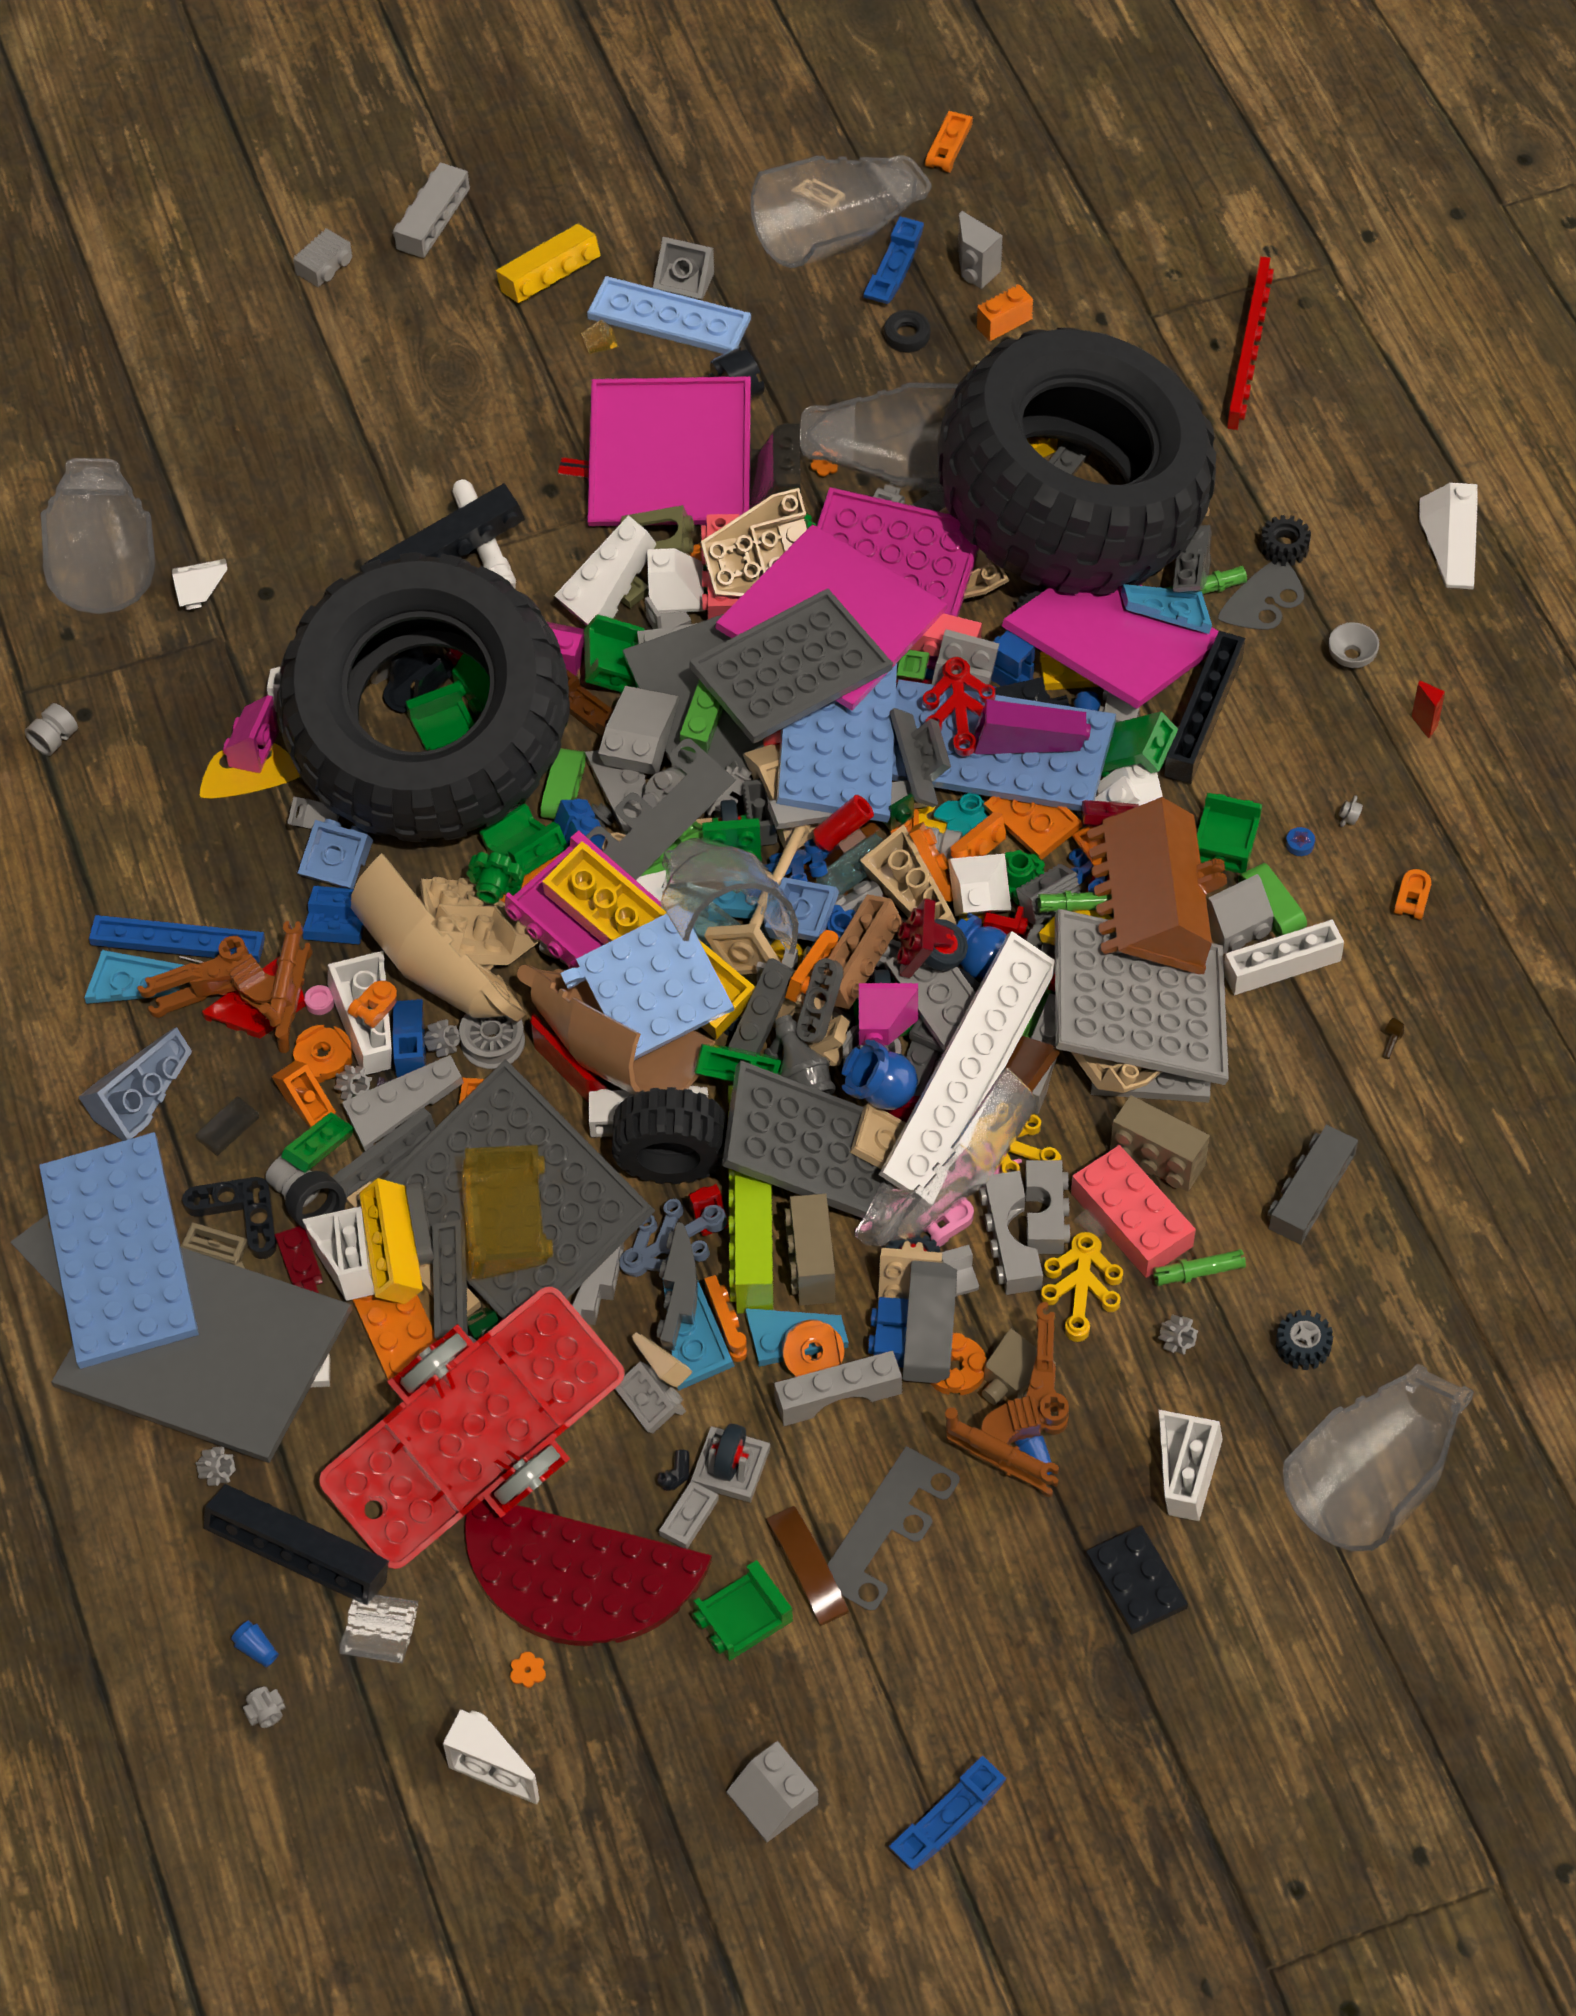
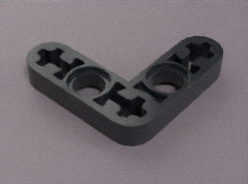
M251 1177L199 1185L187 1189L183 1194L182 1200L185 1210L194 1217L244 1210L247 1239L251 1254L258 1259H266L275 1253L277 1243L271 1193L265 1179ZM256 1188L260 1189L259 1198L261 1203H255L253 1192ZM230 1191L235 1194L234 1198L229 1202H221L219 1200V1196L223 1192ZM209 1195L213 1196L214 1203L210 1204ZM199 1197L200 1205L196 1206L193 1204L194 1198ZM263 1212L268 1215L267 1219L262 1223L251 1221L252 1216L256 1213ZM258 1233H264L266 1241L264 1248H259Z

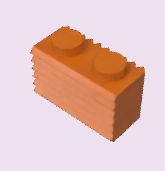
M1016 284V287L1004 291L1003 294L999 293V296L987 300L986 303L978 304L977 329L988 341H992L1033 319V298L1021 285Z

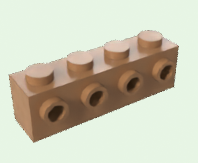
M867 894L828 959L838 961L844 971L834 1006L851 1008L855 999L859 997V983H866L869 976L874 972V968L881 956L886 952L893 936L899 930L902 919L891 898ZM825 968L824 974L832 976L833 971ZM820 983L819 987L829 989L828 985ZM820 993L823 1001H826L825 995Z

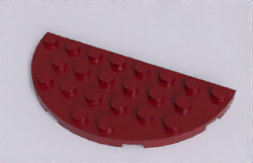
M484 1499L469 1511L466 1516V1544L469 1560L476 1580L488 1600L500 1613L503 1612L508 1618L516 1622L521 1629L537 1637L566 1645L593 1646V1643L611 1641L620 1643L652 1631L680 1611V1607L693 1593H696L707 1575L712 1562V1555L520 1505L514 1506L500 1518Z

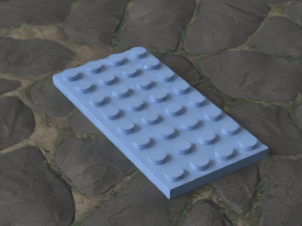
M897 664L853 711L837 701H833L781 729L776 804L834 813L854 795H860L873 809L874 817L870 820L889 821L894 727L890 711L895 708Z
M898 680L895 708L912 714L918 729L926 722L929 716L934 715L953 694V688H948L940 696L939 706L936 709L930 710L925 708L923 704V695L925 692L932 690L935 685ZM964 690L969 696L985 705V703L980 701L978 692ZM983 693V696L987 697L992 695L988 693ZM996 695L995 701L1086 712V723L1091 726L1089 740H1084L1080 751L972 753L969 756H960L955 752L953 746V739L958 734L955 710L942 723L941 733L951 767L932 782L933 787L990 797L995 796L1009 800L1015 799L1016 801L1027 803L1034 802L1035 804L1051 807L1062 806L1070 810L1081 811L1082 801H1095L1116 723V714ZM930 697L927 699V701L932 703L936 701V699ZM966 708L969 732L974 735L980 717ZM894 730L892 780H909L905 772L904 761ZM962 744L960 746V748L963 749L970 747L968 744Z
M155 1132L40 1164L74 1351L79 1368L82 1369L199 1335Z

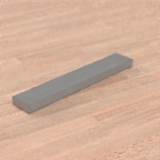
M909 780L892 782L891 805L908 794H912ZM777 800L769 801L768 804L776 830L822 823L833 814L776 804ZM914 800V808L927 807V805Z

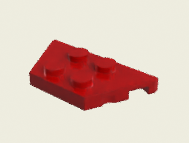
M278 958L262 968L263 971L268 975L276 976ZM302 987L296 1013L306 1006ZM237 991L228 992L202 1011L203 1018L206 1021L211 1022L214 1019L225 1023L227 1028L235 1031H244L247 1035L259 1039L276 1028V1026L272 1027L269 1020L258 1009L249 1003L247 1004Z

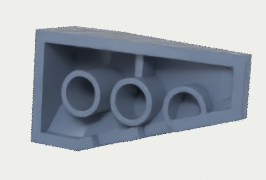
M173 1028L98 1080L82 1093L79 1099L96 1123L123 1141L132 1139L149 1125L153 1118L152 1113L158 1103H162L167 1088L172 1080L177 1078L192 1050L178 1028Z

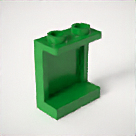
M595 615L584 629L585 682L618 692H623L625 686L637 688L623 656V649L638 645L637 631L645 629L607 616Z
M457 682L405 701L408 719L425 751L438 749L456 741L475 724L462 700L461 689Z
M1162 711L1115 723L1102 776L1105 778L1115 769L1141 763L1151 774L1159 772L1178 728Z
M1207 793L1197 832L1201 863L1215 858L1222 859L1226 871L1240 874L1246 872L1261 819L1262 805L1251 800H1240L1223 794Z
M526 804L520 805L499 822L480 831L481 838L489 855L492 852L508 856L511 859V863L521 865L525 875L568 848L560 825L554 821L547 826L543 825L533 818Z
M758 1560L746 1566L747 1574L705 1601L702 1602L699 1597L693 1600L694 1612L692 1617L701 1630L706 1628L711 1635L709 1640L712 1647L718 1654L723 1653L728 1661H731L793 1622L792 1607Z

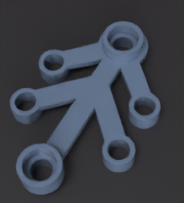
M670 1199L664 1204L666 1216L654 1244L647 1247L651 1233H654L657 1229V1222L654 1216L651 1215L639 1227L640 1230L633 1248L626 1250L620 1257L619 1263L624 1273L638 1277L647 1270L660 1272L663 1260L654 1257L661 1253H670V1249H667L669 1233L674 1231L678 1218L684 1212L679 1200ZM709 1205L704 1209L702 1217L687 1224L685 1229L689 1238L704 1229L710 1232H719L726 1227L728 1219L723 1208L717 1205ZM678 1207L675 1211H670V1209ZM651 1222L650 1225L643 1226L645 1223ZM699 1240L692 1243L691 1246L695 1260H706L710 1255L706 1242ZM704 1249L701 1253H696L697 1250Z

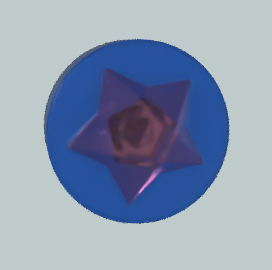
M1297 827L1289 831L1286 838V848L1291 854L1306 856L1313 851L1315 836L1309 829Z

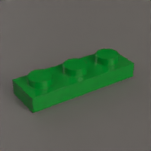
M330 1112L285 1147L281 1157L295 1168L306 1173L349 1139L354 1128Z

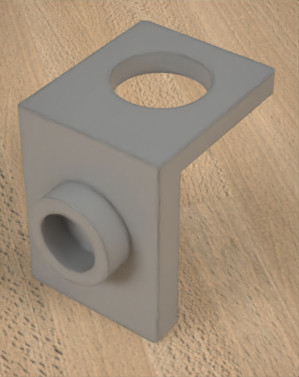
M649 597L645 598L646 618L653 629L691 624V619L686 612L659 613Z
M293 797L288 824L312 829L315 820L325 822V819H332L338 822L339 816L330 811L322 802ZM300 805L299 814L296 818L297 808Z

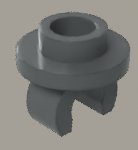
M594 803L591 805L595 814L594 819H598L601 827L605 829V823L609 826L614 823L611 819L613 813L602 803L599 806Z

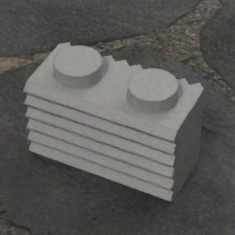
M325 228L324 232L322 231L321 234H318L314 241H311L310 244L308 243L304 250H301L297 256H294L293 261L297 276L300 275L301 278H304L309 283L311 282L316 287H319L325 281H330L341 266H346L351 261V244L346 239Z

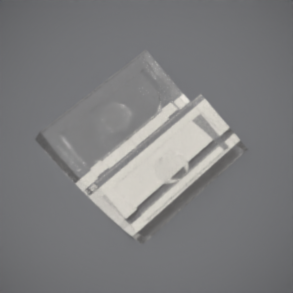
M376 1595L366 1606L353 1599L348 1612V1624L340 1643V1654L403 1663L415 1622L418 1601Z

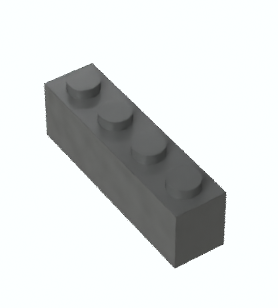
M1327 1124L1321 1134L1317 1132L1314 1134L1308 1147L1311 1149L1307 1156L1302 1155L1295 1167L1296 1175L1293 1179L1289 1177L1286 1180L1281 1191L1284 1195L1280 1201L1274 1200L1268 1211L1267 1216L1271 1217L1269 1230L1302 1245L1353 1160L1358 1144L1357 1139Z

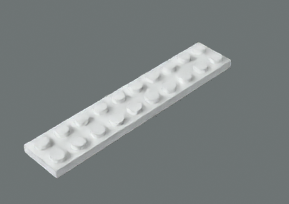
M1014 932L1007 934L879 1173L881 1177L927 1207L933 1205L1055 973V960Z

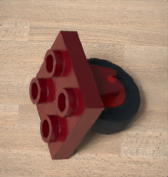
M924 898L917 908H913L907 921L902 922L900 925L898 938L901 939V948L897 955V963L900 964L899 976L911 978L924 962L934 969L947 971L957 967L966 957L968 950L967 938L963 931L954 923L945 919H935L934 900Z

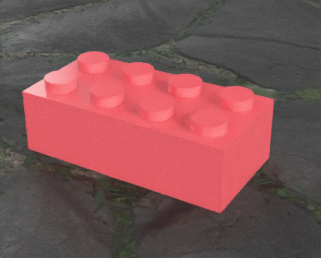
M1120 1145L1072 1176L1071 1194L1145 1278L1153 1274L1154 1267L1167 1265L1193 1247L1196 1229Z

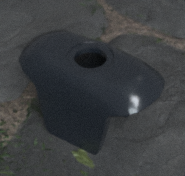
M421 647L403 651L392 659L390 679L384 689L383 697L390 708L399 712H407L405 701L439 689L453 675L452 670L454 668L447 659L435 653L423 655ZM415 682L414 691H413L412 688H411V685Z

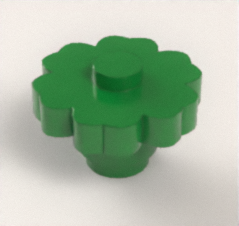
M1021 850L1006 852L1005 860L1010 900L1013 899L1016 904L1020 905L1016 889L1021 887V885H1026V882L1034 880L1035 877L1044 874L1045 863L1036 854H1026Z
M484 852L473 855L466 873L470 881L476 884L477 897L489 904L497 903L508 892L514 895L520 891L525 877V872L522 870L521 865L511 863V859L508 856L492 852L490 855Z

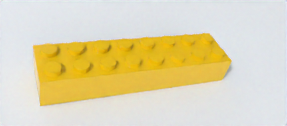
M583 841L542 881L544 894L604 945L667 914L664 909ZM700 941L735 1009L702 1026L706 1032L717 1040L746 1009L755 986Z

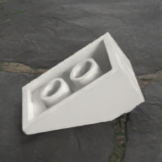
M460 1709L443 1743L449 1768L537 1804L540 1798L536 1777L531 1769L492 1723L488 1721L486 1716L476 1711L468 1713Z

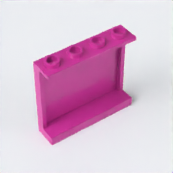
M579 830L570 837V846L514 896L509 892L505 896V911L508 916L514 921L519 920L526 926L527 932L534 939H540L546 944L549 952L554 957L564 960L568 964L569 969L578 968L577 958L604 944L544 894L542 881L581 841L662 907V903Z

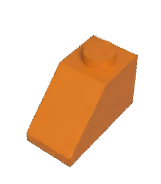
M295 1060L271 1076L285 1100L310 1128L330 1112L336 1113L306 1063Z

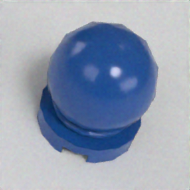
M969 912L967 915L968 920L961 919L957 924L967 938L968 944L966 957L960 964L963 970L972 975L977 981L982 982L1007 934L995 927H981L982 919Z
M869 1039L865 1040L866 1044L862 1048L858 1049L855 1047L852 1049L842 1069V1074L846 1076L845 1085H842V1089L847 1094L858 1099L865 1098L872 1106L883 1110H895L905 1106L915 1094L918 1078L915 1067L905 1056L889 1052L883 1044Z

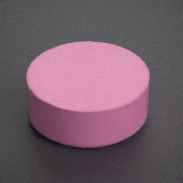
M313 986L305 994L306 1008L312 1014H326L334 1006L333 996L330 988L327 986Z

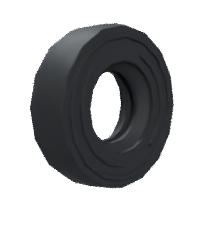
M897 311L890 315L885 322L884 337L886 342L892 349L899 352L910 353L918 351L925 347L930 339L931 327L929 321L923 314L917 311ZM903 326H912L917 329V333L908 337L900 335L897 330Z

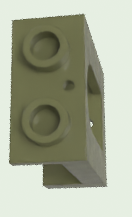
M683 505L629 515L641 526L665 521H673L678 524L676 534L669 539L656 541L657 544L654 549L675 548L689 556L694 551L691 531H694V521L692 516L687 514ZM628 515L621 516V523Z

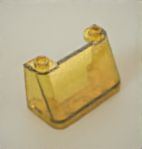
M538 1145L465 1148L461 1179L471 1280L487 1279L545 1265L548 1258L553 1257L552 1239L546 1238L542 1226L538 1182L539 1174L545 1173L544 1156H539Z

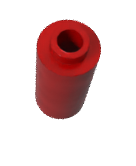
M854 795L813 830L815 844L822 850L832 851L838 843L874 817L872 807L862 796Z

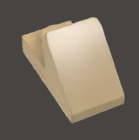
M840 1015L830 1020L826 1036L822 1041L818 1043L803 1042L821 1056L826 1057L830 1061L831 1066H839L843 1058V1043L847 1038L846 1032L850 1021L843 1015ZM816 1028L811 1029L809 1031L811 1033H815Z

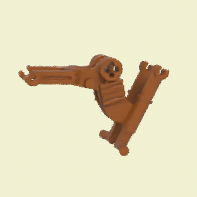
M285 921L283 924L285 937L280 958L277 960L276 976L268 975L263 971L252 954H249L242 938L229 936L219 944L220 954L215 959L199 964L189 963L162 974L147 977L145 981L148 987L138 986L137 989L142 997L150 998L156 993L190 982V987L156 998L159 1007H148L151 1015L155 1018L163 1017L168 1012L205 1000L209 995H225L228 992L237 991L247 1004L249 1003L258 1009L269 1020L272 1027L276 1026L275 1036L277 1037L278 1050L281 1053H287L290 1050L289 1033L291 1024L295 1018L301 986L305 982L303 977L307 959L312 956L313 950L308 942L305 943V948L301 950L299 945L301 935L303 934L301 923L297 921L292 929L289 921ZM236 947L237 952L231 955L230 949Z
M1042 1302L1038 1305L1036 1311L1038 1318L1036 1322V1330L1038 1332L1037 1356L1026 1397L1017 1398L1012 1401L1008 1400L1007 1403L987 1414L983 1420L981 1430L960 1422L957 1410L953 1407L948 1408L945 1411L946 1440L949 1444H955L969 1451L971 1455L1007 1472V1476H1014L1040 1489L1044 1496L1052 1497L1053 1490L1046 1485L1056 1487L1058 1486V1479L1047 1473L1053 1472V1474H1058L1059 1467L1055 1463H1044L1019 1450L1020 1447L1010 1445L1012 1442L1020 1439L1024 1440L1034 1436H1041L1042 1430L1048 1434L1057 1435L1062 1433L1068 1426V1401L1063 1395L1056 1393L1054 1389L1056 1366L1053 1362L1055 1313L1043 1314L1044 1311L1048 1310V1302ZM1051 1412H1057V1416H1051Z

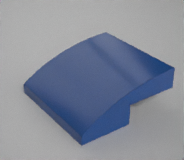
M313 886L308 902L309 913L303 928V939L360 944L364 925L351 909V894L354 889Z

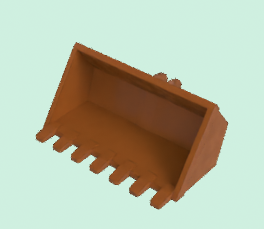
M1163 797L1116 816L1103 819L1102 825L1092 828L1087 832L1088 838L1091 841L1105 838V843L1090 849L1092 859L1107 856V862L1092 868V875L1095 878L1107 875L1110 877V880L1094 887V893L1098 897L1112 894V899L1096 906V911L1100 916L1114 913L1113 919L1099 924V932L1102 935L1116 932L1117 935L1116 938L1103 942L1101 944V951L1104 954L1119 951L1195 974H1204L1206 960L1212 945L1206 895L1227 884L1226 874L1221 873L1225 870L1224 861L1215 858L1201 863L1194 815Z

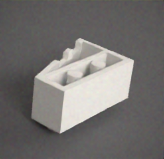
M359 1206L302 1219L312 1248L345 1300L374 1295L375 1291L362 1207Z
M1159 1410L1164 1491L1168 1514L1199 1521L1223 1440L1220 1422Z

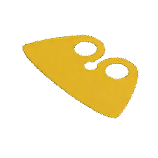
M273 743L271 748L272 755L265 761L261 773L233 767L223 768L220 765V759L226 754L222 750L215 754L210 761L201 783L199 795L202 798L212 799L236 796L282 785L299 778L300 775L289 753Z

